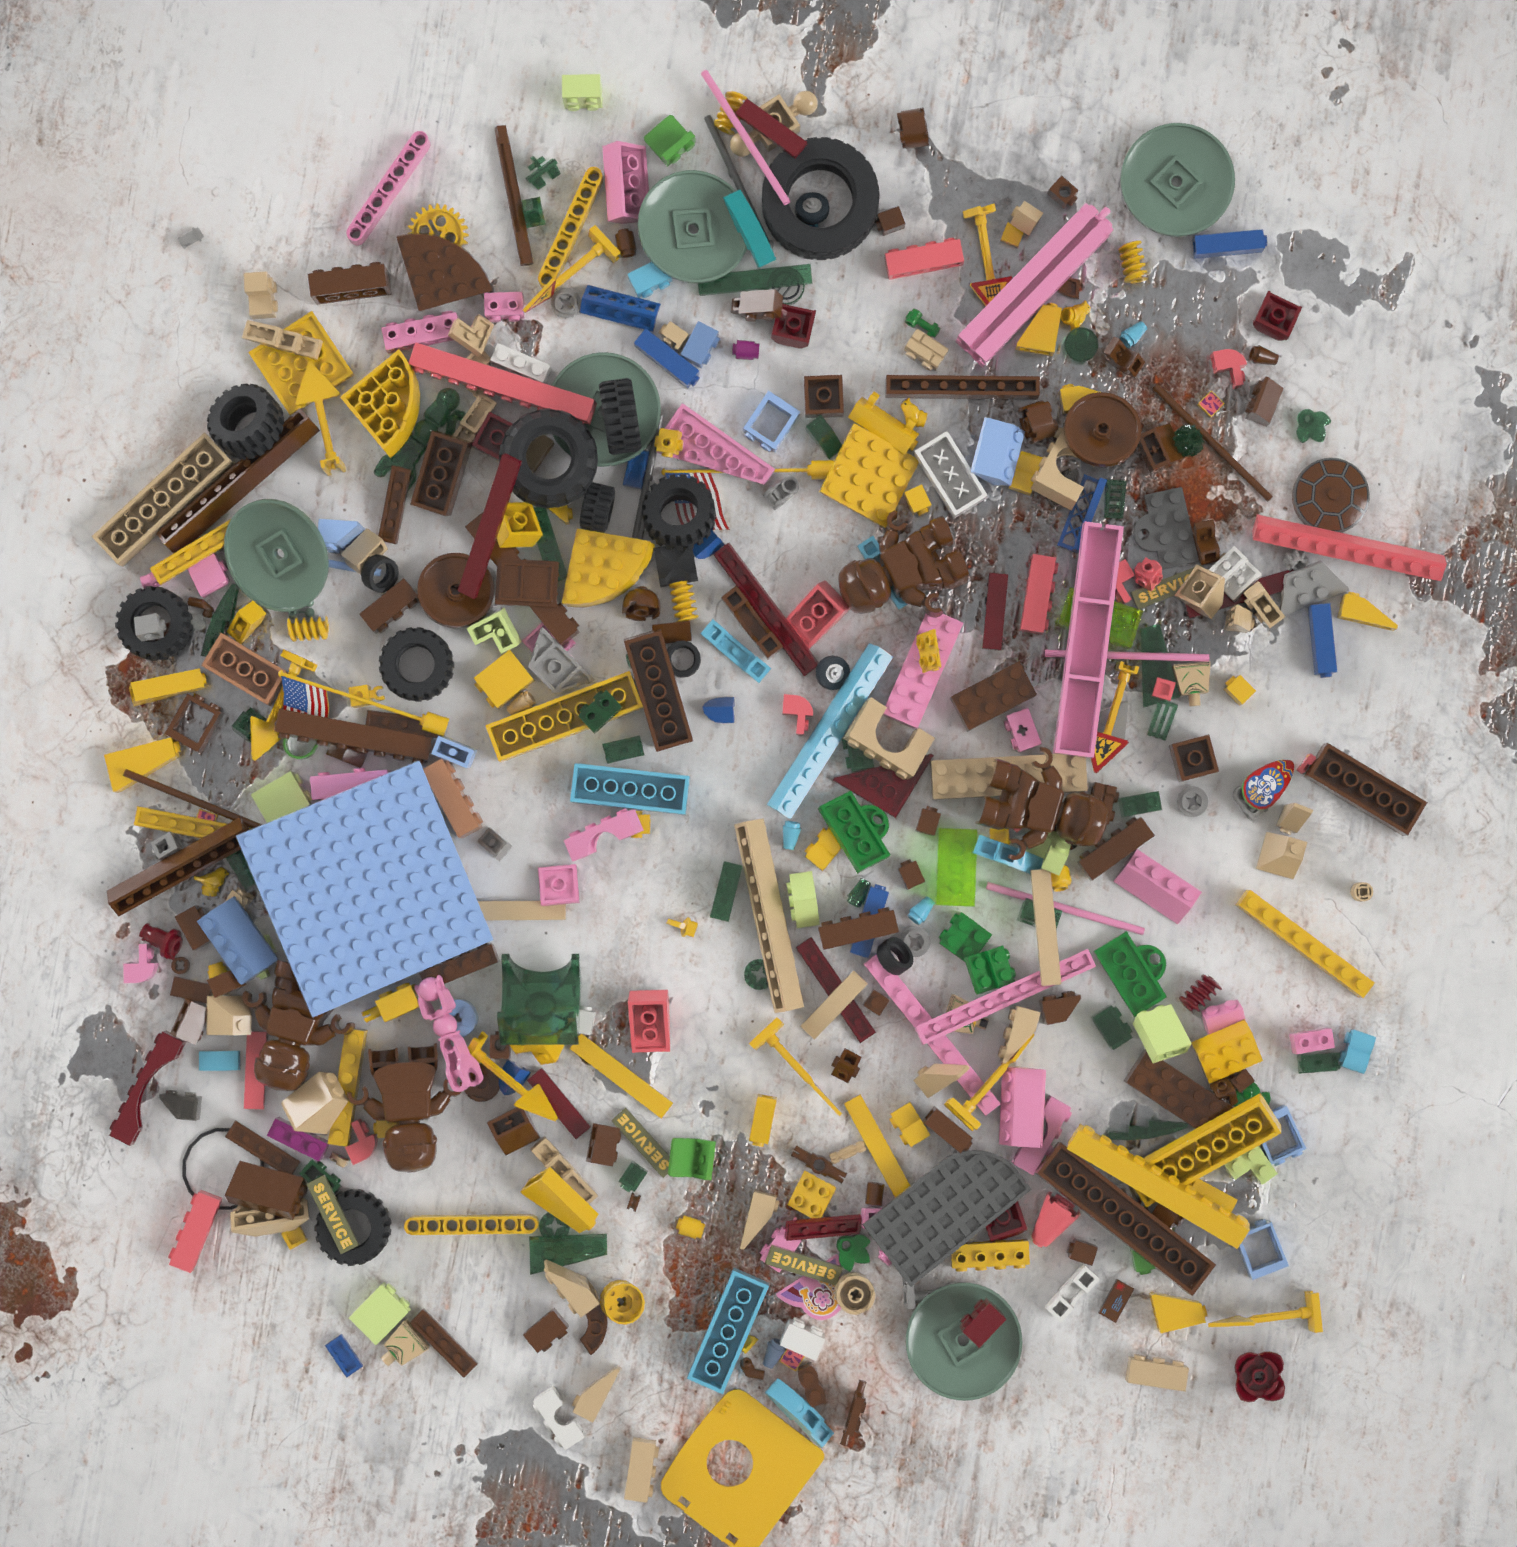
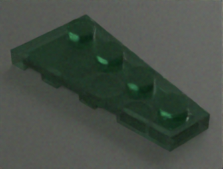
M1160 624L1141 629V652L1168 653ZM1142 660L1143 708L1167 701L1152 696L1157 677L1176 682L1170 661ZM1177 683L1175 684L1171 700L1180 698Z
M607 1234L529 1236L530 1275L543 1272L546 1259L560 1266H566L607 1255Z

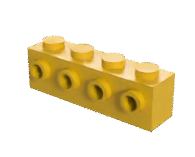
M1013 1239L994 1242H966L950 1255L951 1267L956 1269L957 1272L967 1271V1268H975L977 1271L987 1270V1267L993 1266L996 1270L1006 1269V1266L1012 1265L1016 1269L1025 1268V1265H1030L1029 1241L1027 1239Z

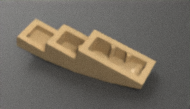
M247 320L242 338L245 340L318 360L323 343L320 339L303 336L300 333Z
M480 393L461 420L460 426L453 436L473 442L488 412H493L497 402Z
M853 971L800 1027L815 1040L868 983Z
M545 1136L530 1148L546 1169L551 1167L588 1204L598 1197L597 1193Z

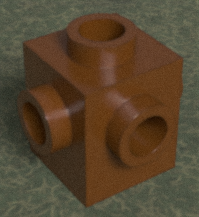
M844 1048L840 1057L836 1055L831 1064L834 1067L831 1075L849 1083L851 1077L856 1078L860 1070L858 1064L862 1057Z

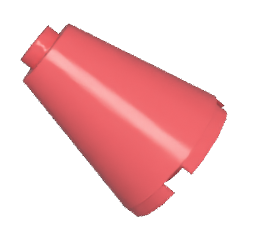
M1048 1192L1031 1235L1033 1243L1041 1248L1050 1245L1081 1215L1079 1209L1077 1212L1073 1209L1075 1207L1073 1203L1059 1194L1052 1196V1192Z

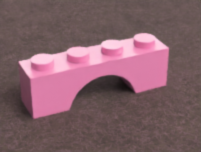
M627 808L616 812V817L607 816L601 819V823L598 825L592 823L585 826V831L581 833L580 830L570 833V838L563 841L572 862L597 852V840L603 832L612 833L619 840L644 831L635 809L627 811Z
M1049 1095L1044 1104L1046 1132L1043 1136V1148L1020 1147L1012 1163L1034 1175V1172L1041 1165L1043 1157L1051 1152L1053 1148L1051 1145L1052 1141L1060 1136L1062 1132L1060 1127L1063 1122L1069 1120L1072 1114L1070 1112L1071 1107Z

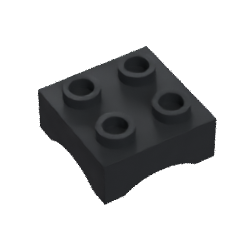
M665 546L654 548L660 587H666L669 584L681 581H688L687 583L698 581L693 549L688 550V547H685L683 551H677V548L668 550Z

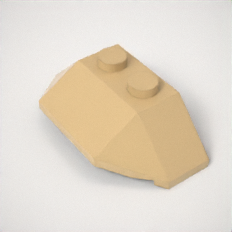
M302 1198L300 1211L298 1214H295L293 1220L238 1206L236 1210L230 1213L231 1232L257 1237L295 1230L309 1220L308 1201Z

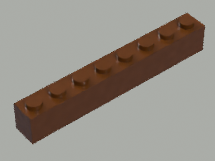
M886 375L885 398L1038 400L1040 396V376Z
M483 512L465 526L474 539ZM496 539L490 557L496 566L498 559L521 560L518 556L520 552L516 547L500 548ZM561 602L556 605V608L529 606L562 647L580 633L577 629L579 624L573 617L570 619L565 614L567 610Z
M284 709L278 710L274 731L275 734H278V738L282 739L294 737L297 738V741L308 743L310 740L315 741L316 745L328 747V744L336 745L335 748L340 750L352 748L355 749L354 752L366 754V751L373 752L374 756L384 758L385 755H389L398 761H404V758L412 760V763L420 761L421 765H423V762H428L432 742L431 737Z
M241 817L107 890L109 906L118 917L241 850L236 835L250 829Z

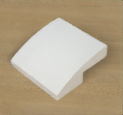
M1235 546L1209 569L1225 578L1224 593L1233 602L1262 576Z

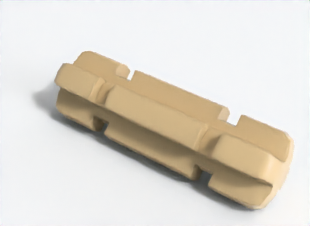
M859 1141L854 1146L852 1144L839 1150L838 1153H831L829 1158L833 1164H836L841 1159L845 1160L857 1155V1152L866 1151V1146L863 1141Z

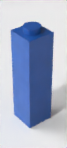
M1263 229L1196 235L1192 239L1194 259L1262 253L1267 246V235H1264Z
M645 328L634 342V346L687 389L690 386L694 387L699 381V370Z
M1331 604L1310 605L1308 607L1314 675H1320V678L1332 677V674L1337 672Z
M875 884L874 887L870 886L862 913L870 911L871 915L877 914L878 909L885 907L889 892L885 891L886 887ZM875 938L852 943L850 953L869 958Z

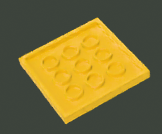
M310 311L283 330L300 333L303 336L323 341L318 360L261 344L248 352L290 416L299 408L303 409L311 404L299 406L295 404L308 362H311L334 387L354 376V373L313 311Z
M853 424L819 492L879 526L886 528L887 517L889 513L895 511L919 462L916 457L908 453L906 455L895 449L891 443L859 425Z

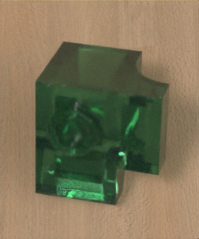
M251 707L246 712L243 711L232 725L233 731L250 744V717L254 716L266 721L265 717Z

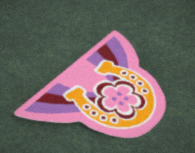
M838 1254L826 1260L827 1262L840 1265ZM802 1276L776 1293L777 1297L782 1301L795 1307H801L807 1315L816 1320L829 1319L842 1309L835 1298V1285Z

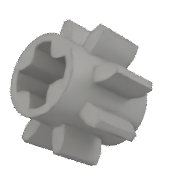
M1290 549L1286 552L1283 562L1289 571L1292 569L1295 571L1305 567L1306 561L1309 559L1304 551Z

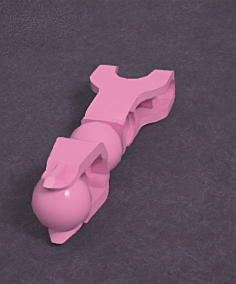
M437 975V978L427 977L420 982V985H415L414 987L419 997L420 1011L425 1020H434L433 1030L436 1035L441 1037L438 1041H440V1048L446 1062V1077L452 1090L462 1092L469 1086L479 1085L483 1080V1073L478 1061L469 1053L463 1037L459 1034L460 1030L456 1031L457 1021L454 1016L449 1014L453 1012L452 1010L456 1004L449 989L444 986L443 978L440 975ZM440 999L442 1009H438L435 1012L431 1002ZM470 1072L475 1074V1081L471 1079ZM458 1077L462 1080V1086L457 1084Z

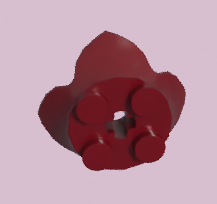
M1270 1351L1258 1354L1247 1352L1237 1358L1234 1366L1237 1376L1235 1389L1241 1401L1250 1403L1255 1402L1258 1398L1273 1402L1283 1399L1285 1383L1281 1377V1373L1284 1370V1362L1281 1355ZM1256 1372H1263L1261 1373L1263 1376L1261 1379H1254Z

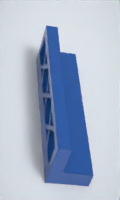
M587 285L582 297L580 313L644 330L646 328L653 332L661 304ZM589 293H594L598 296L589 295ZM648 307V308H652V309H655V310H654V311H650V310H646L645 308Z
M1085 474L1083 475L1080 483L1081 486L1084 487L1086 480L1096 483L1094 491L1088 494L1085 488H1083L1084 495L1079 496L1078 500L1086 498L1089 504L1088 508L1080 511L1077 500L1073 509L1069 512L1057 546L1079 554L1082 524L1084 522H1092L1107 482L1106 479L1101 477L1096 479ZM1079 515L1082 524L1080 527L1073 529L1070 521L1073 517ZM1070 533L1075 538L1073 546L1062 543L1064 537Z

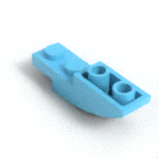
M979 835L973 851L974 854L1030 874V870L1042 869L1043 858L1025 851L1021 859H1009L1007 856L1009 854L1016 855L1019 852L1018 848Z
M779 1378L765 1392L790 1420H794L818 1447L822 1448L834 1434L824 1423L825 1419Z

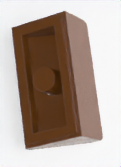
M690 621L652 625V631L661 628L665 644L683 640L692 641Z

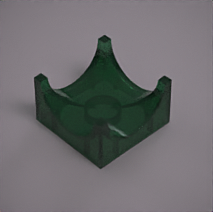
M502 954L501 1012H497L500 1045H579L582 989L580 955L572 954L569 963L560 969L537 972L518 966L513 962L510 954Z

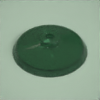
M1079 327L1068 333L1064 345L1066 353L1070 358L1075 361L1084 362L1095 356L1099 344L1097 336L1093 331L1088 328Z

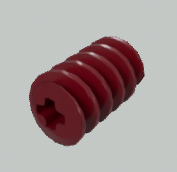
M1202 974V981H1195L1197 987L1190 986L1192 993L1186 990L1184 992L1186 998L1183 996L1179 997L1183 1006L1193 1015V1010L1200 1012L1199 1004L1204 1007L1206 1006L1204 999L1211 1001L1209 994L1217 995L1215 988L1222 990V987L1209 975Z

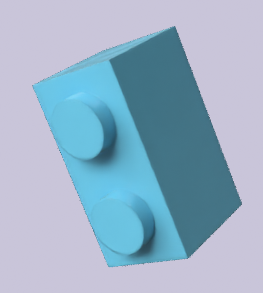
M652 262L627 274L638 298H647L653 294L654 290L658 288L660 290L665 289L672 282V278L660 271Z

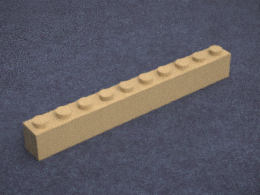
M764 818L735 824L774 1013L804 1007L803 997L800 991Z

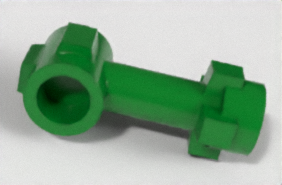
M915 308L909 311L905 320L908 326L914 328L917 324L928 331V336L935 338L941 328L938 327L937 323L934 322L931 325L921 318L923 314Z

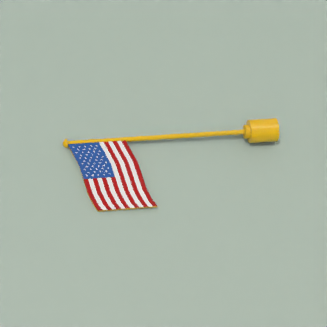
M812 460L811 464H807V468L775 469L774 472H807L808 476H811V480H825L834 460ZM663 468L661 470V474L666 475L667 479L672 474H675V477H680V474H686L689 479L691 476L697 478L698 483L702 481L706 485V489L710 490L714 499L716 519L713 530H730L724 519L719 493L711 473L723 472L713 469L665 470ZM685 500L674 501L681 525L688 523L695 517L697 513L695 505Z
M283 670L278 672V676L282 677L284 710L328 718L329 703L327 691L418 720L422 730L444 737L449 718L427 712L426 715L422 714V717L284 673Z

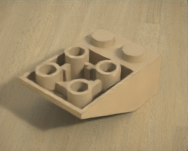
M1014 1005V1009L1010 1008L1008 1014L1010 1024L1009 1027H1005L1003 1033L1005 1043L1004 1046L1000 1045L998 1057L1002 1063L1006 1064L1034 1034L1041 1012Z
M547 1259L544 1261L546 1279L551 1285L553 1283L558 1288L556 1291L562 1299H567L569 1302L568 1307L573 1314L578 1313L580 1317H583L600 1304L596 1289L585 1276Z

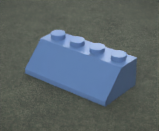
M235 896L214 908L197 921L241 985L251 981L279 960Z

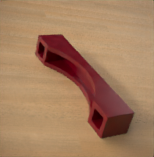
M162 1031V1033H158L154 1040L156 1045L153 1051L150 1050L146 1055L145 1061L147 1062L144 1068L141 1067L138 1071L136 1084L132 1085L128 1090L127 1095L129 1097L126 1103L123 1102L118 1110L120 1115L117 1120L114 1119L109 1128L111 1130L109 1136L129 1146L134 1145L143 1128L141 1103L148 1083L163 1066L179 1058L186 1044V1041L174 1037L168 1031Z

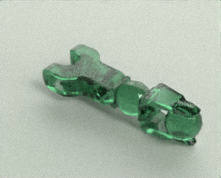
M444 388L438 392L436 400L423 414L425 419L416 423L414 433H411L402 448L392 458L384 455L374 469L375 476L384 477L391 470L392 465L412 469L408 491L417 480L416 464L427 449L431 432L438 431V428H443L451 412L460 404V396L455 389Z

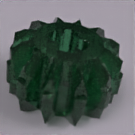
M1185 424L1174 432L1175 436L1172 438L1175 441L1174 446L1178 449L1177 453H1181L1183 457H1193L1204 449L1203 444L1205 441L1202 439L1204 435H1201L1200 428L1196 429L1195 424Z

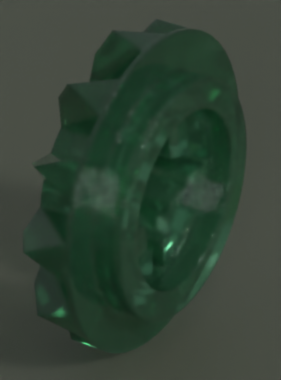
M763 959L751 961L744 971L746 983L756 990H763L769 987L766 977H761L757 983L756 975L751 973V971H759L761 966H763L762 973L766 975Z
M547 1212L539 1223L541 1235L551 1242L563 1240L568 1235L570 1227L556 1218V1223L563 1225V1227L557 1228L554 1234L553 1228L546 1227V1225L552 1224L556 1217Z

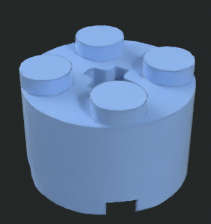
M454 999L456 1006L452 1010L453 1012L449 1014L452 1016L460 1014L462 1021L457 1023L456 1031L460 1030L459 1034L465 1037L475 1030L478 1024V1014L475 1007L469 1001Z

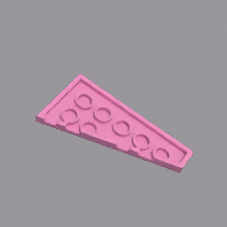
M683 403L665 427V429L682 432V451H679V455H673V458L763 485L766 484L775 471L772 466Z

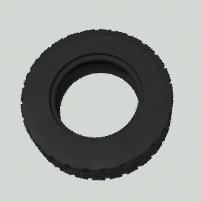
M829 137L807 138L805 140L807 141L806 147L796 159L783 150L773 160L774 162L770 164V170L787 196H789L790 189L797 179L808 172L823 170L838 175L845 181L851 191L852 206L848 214L840 222L829 227L818 228L806 225L794 215L789 204L784 206L765 176L762 187L763 217L771 235L787 251L790 250L791 253L799 257L803 256V258L811 260L834 259L840 257V255L844 256L851 252L852 249H856L871 232L870 230L876 221L880 199L878 180L873 167L866 160V157L850 144H845L844 141L835 138L833 140Z

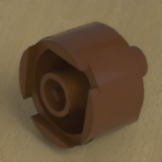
M924 107L897 113L903 149L929 146Z
M1040 400L1023 406L1018 410V414L1022 413V418H1019L1021 429L1025 431V438L1031 439L1030 444L1051 438L1055 435V431L1058 430L1057 421L1052 418V408L1048 401Z

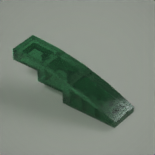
M534 507L543 534L537 541L542 560L558 561V581L567 578V571L547 509Z
M231 584L212 616L201 651V656L204 658L208 655L220 633L224 634L225 624L232 623L235 617L239 593L237 584Z
M1147 1119L1146 1126L1127 1125L1126 1132L1107 1130L1106 1136L1111 1140L1150 1139L1186 1129L1188 1124L1184 1122Z

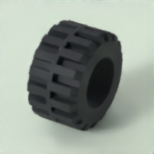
M595 482L591 483L585 492L579 520L581 529L601 533L607 530L615 500L614 487Z

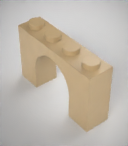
M1059 427L1054 436L1057 438L1056 442L1051 441L1046 451L1049 453L1048 457L1043 456L1039 467H1041L1040 472L1036 470L1031 479L1034 482L1031 489L1072 510L1084 487L1063 476L1057 468V458L1065 455L1076 457L1066 443L1064 427Z
M870 697L864 702L844 740L848 741L847 744L852 748L862 750L866 757L879 761L882 767L895 771L899 778L908 780L914 777L935 738L918 728L912 732L900 752L886 751L879 745L876 739V727L887 707Z

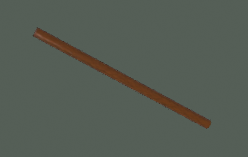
M1158 383L1152 388L1267 502L1273 497Z
M128 769L123 774V776L230 820L234 821L241 817L247 827L252 829L263 825Z

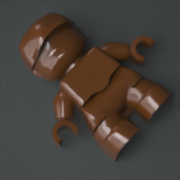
M892 511L887 517L888 530L879 543L880 563L875 559L868 558L859 561L854 560L843 567L838 575L841 596L850 610L854 613L864 614L875 611V608L882 607L889 600L892 588L894 595L897 598H902L906 604L922 607L923 605L928 616L933 618L940 617L943 614V610L930 606L931 602L938 601L939 594L933 593L926 597V594L922 591L954 589L968 583L969 572L965 560L958 549L947 553L944 558L939 559L936 551L953 545L952 533L943 516L931 520L928 525L921 527L919 531L913 532L904 541L898 543L899 535L906 531L907 524L903 523L901 526H895L892 522L897 519V511Z
M1039 747L1040 752L1046 755V761L1043 764L1037 761L1031 763L1034 767L1043 770L1041 774L1044 783L1022 770L1018 765L1000 759H994L993 761L996 762V768L988 787L1002 790L999 800L988 796L984 797V809L980 820L976 821L975 824L996 830L1031 829L1022 836V840L1009 839L1011 844L1016 843L1019 846V852L1016 855L1009 854L1007 858L1012 860L1021 859L1025 854L1026 848L1031 849L1043 844L1048 834L1053 832L1055 824L1058 836L1065 840L1066 843L1077 846L1096 845L1102 838L1107 826L1108 807L1099 798L1085 792L1068 794L1063 800L1062 777L1054 765H1050L1053 761V755L1046 747Z
M277 960L274 970L276 975L274 985L276 987H274L272 992L273 1007L271 1010L265 1005L267 1002L266 992L259 993V999L255 1003L252 1001V993L249 991H244L242 999L246 1006L256 1009L254 1013L259 1026L266 1030L269 1035L279 1038L278 1040L267 1041L263 1045L259 1057L255 1058L254 1073L256 1079L275 1090L295 1091L306 1081L310 1068V1055L301 1045H324L336 1036L335 1033L350 1034L355 1028V1023H347L346 1027L341 1029L339 1021L342 1018L339 1014L333 1016L331 1024L323 1025L334 1009L312 1017L290 964L286 961Z
M437 1043L428 1047H408V1059L410 1062L398 1063V1048L384 1051L368 1049L370 1073L374 1077L381 1093L382 1102L373 1097L370 1099L368 1089L365 1086L362 1089L364 1097L361 1100L353 1099L352 1092L349 1091L347 1092L348 1100L354 1105H363V1109L374 1120L397 1123V1125L390 1127L386 1131L385 1139L383 1140L385 1158L392 1170L411 1173L429 1168L436 1158L437 1137L434 1135L430 1125L420 1123V1121L428 1120L430 1117L443 1113L451 1101L449 1098L459 1096L462 1093L450 1091L447 1086L449 1082L445 1079L443 1082L444 1090L442 1092L439 1091L431 1098V1089L438 1068Z

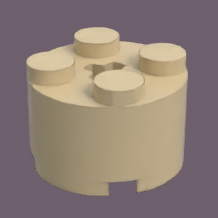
M858 1272L845 1273L839 1278L834 1289L835 1298L839 1306L846 1313L858 1315L869 1310L875 1300V1291L872 1283L865 1275ZM857 1289L859 1294L852 1297L851 1291Z

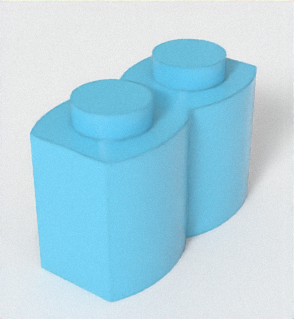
M1353 1029L1347 1032L1344 1038V1043H1346L1344 1051L1341 1050L1338 1056L1339 1066L1364 1074L1376 1037Z

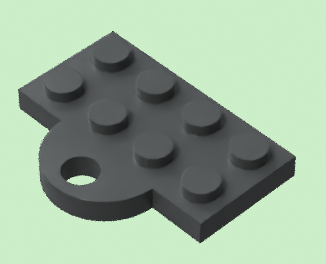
M1182 487L1144 495L1148 514L1142 516L1134 526L1133 537L1136 544L1145 551L1157 552L1162 570L1198 562L1199 559ZM1140 530L1148 532L1149 536L1146 540L1139 538L1138 532Z

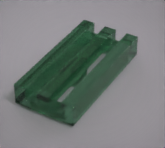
M1159 698L1147 731L1148 736L1166 741L1178 704ZM1162 704H1165L1157 730L1153 732ZM1171 706L1172 709H1171V712H1170V714H1169L1167 723H1166V725H1165L1163 734H1160L1161 729H1162L1163 724H1164V721H1165V718H1166V716H1167L1169 707Z

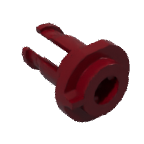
M146 923L139 934V937H142V941H147L152 946L160 949V955L166 959L174 960L175 955L180 951L183 944L182 933L177 929L167 932Z

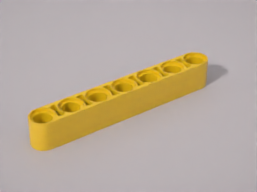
M597 167L588 168L584 174L538 275L541 288L546 285L542 283L545 277H551L556 280L566 265L603 184L602 172ZM593 174L599 176L596 181H591L589 178ZM585 191L591 192V196L589 198H583L581 196L582 193ZM581 208L584 211L581 215H575V209ZM573 225L576 227L575 231L567 232L566 228ZM562 242L568 244V247L564 250L558 248V245ZM556 259L560 261V264L557 267H552L550 265L552 260Z
M533 1214L415 1215L406 1220L404 1230L409 1235L530 1234L538 1228L539 1219ZM512 1219L515 1222V1228H507L506 1220ZM532 1219L535 1227L532 1229L527 1228L525 1220ZM414 1220L418 1223L419 1227L417 1230H412L409 1227L410 1221ZM430 1220L437 1222L438 1228L436 1230L429 1228L428 1223ZM474 1220L477 1224L476 1229L468 1228L467 1221ZM487 1220H494L496 1228L489 1229L486 1225ZM448 1221H456L457 1229H450Z

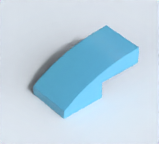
M199 1051V1071L240 1070V1051Z

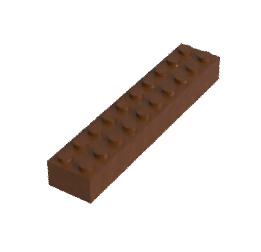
M1057 1142L1034 1172L1187 1294L1193 1296L1216 1266L1214 1262L1082 1158L1069 1151L1063 1143Z

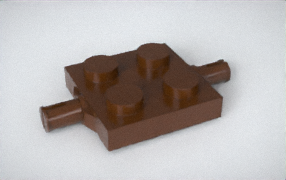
M859 1380L857 1389L854 1392L840 1443L843 1446H848L850 1436L853 1437L854 1432L858 1433L861 1421L859 1415L864 1413L867 1404L864 1398V1389L867 1382L864 1380Z

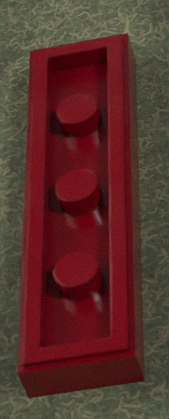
M748 98L735 112L737 117L795 159L807 145V141Z
M989 572L982 649L1002 650L1008 574Z
M543 1068L527 1080L532 1087L537 1084L541 1086L558 1119L575 1139H578L591 1128L589 1123Z
M860 1214L789 1220L786 1221L784 1237L786 1241L860 1234L862 1217Z

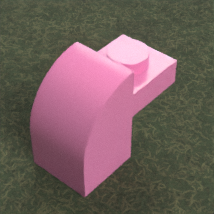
M139 944V963L123 964L124 983L145 982L156 974L159 963H151V959L154 957V950L151 948V944Z

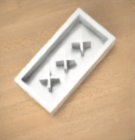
M948 431L914 451V457L918 460L921 468L953 519L987 498V493L975 474L971 473L970 466Z

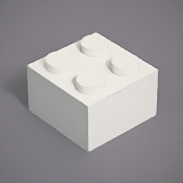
M794 1317V1319L789 1318L780 1338V1346L816 1361L825 1342L823 1329L815 1325L809 1327L804 1324L805 1321Z

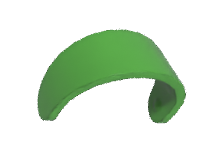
M283 739V748L285 752L290 757L296 759H307L311 757L318 748V745L315 744L311 752L307 755L295 756L288 749V739Z

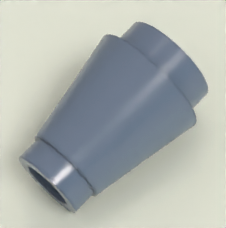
M772 1338L768 1342L763 1365L767 1368L773 1369L786 1351L785 1347L780 1346L779 1339Z

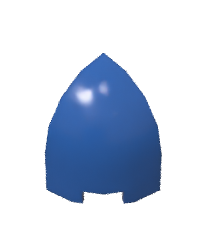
M710 530L711 535L708 539L703 538L701 545H697V543L693 545V554L696 558H708L725 545L713 530Z
M734 697L714 698L704 703L702 707L704 714L710 720L718 723H734Z
M509 1059L502 1068L522 1086L531 1073L524 1067H518L515 1062ZM499 1078V1088L504 1095H511L516 1092Z

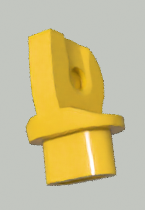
M689 917L683 923L668 918L666 923L681 928L682 937L686 935L694 937L698 925L697 922L691 921Z

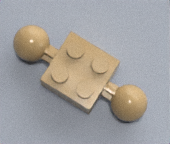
M801 91L795 96L793 105L790 107L786 105L780 94L761 105L760 108L797 134L800 132V124L795 117L799 114L807 116L814 113L817 109L818 101L812 92ZM754 128L753 131L748 133L753 143L761 140L768 152L777 147L776 144ZM736 133L731 138L730 148L735 155L745 157L751 152L740 135Z

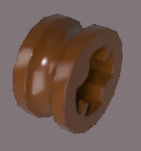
M177 957L172 961L171 968L176 974H184L189 971L190 962L185 957ZM178 961H179V962L184 961V964H183V966L185 967L184 970H182V969H179V970H178V969H177V967H178L177 962H178Z
M632 1192L627 1206L628 1210L632 1208L636 1212L641 1195L635 1196Z

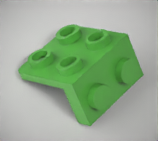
M669 115L644 136V141L668 167L670 164L676 163L684 152L690 151L695 146L696 138L691 131L687 132L673 115Z
M673 1138L671 1141L668 1175L670 1177H694L712 1180L716 1141L701 1138Z

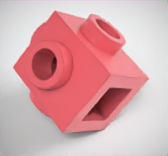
M1146 557L1134 569L1135 582L1151 592L1163 578L1162 566L1157 561Z

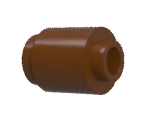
M628 228L618 230V233L615 234L617 249L621 252V258L635 256L637 247L633 231H629Z

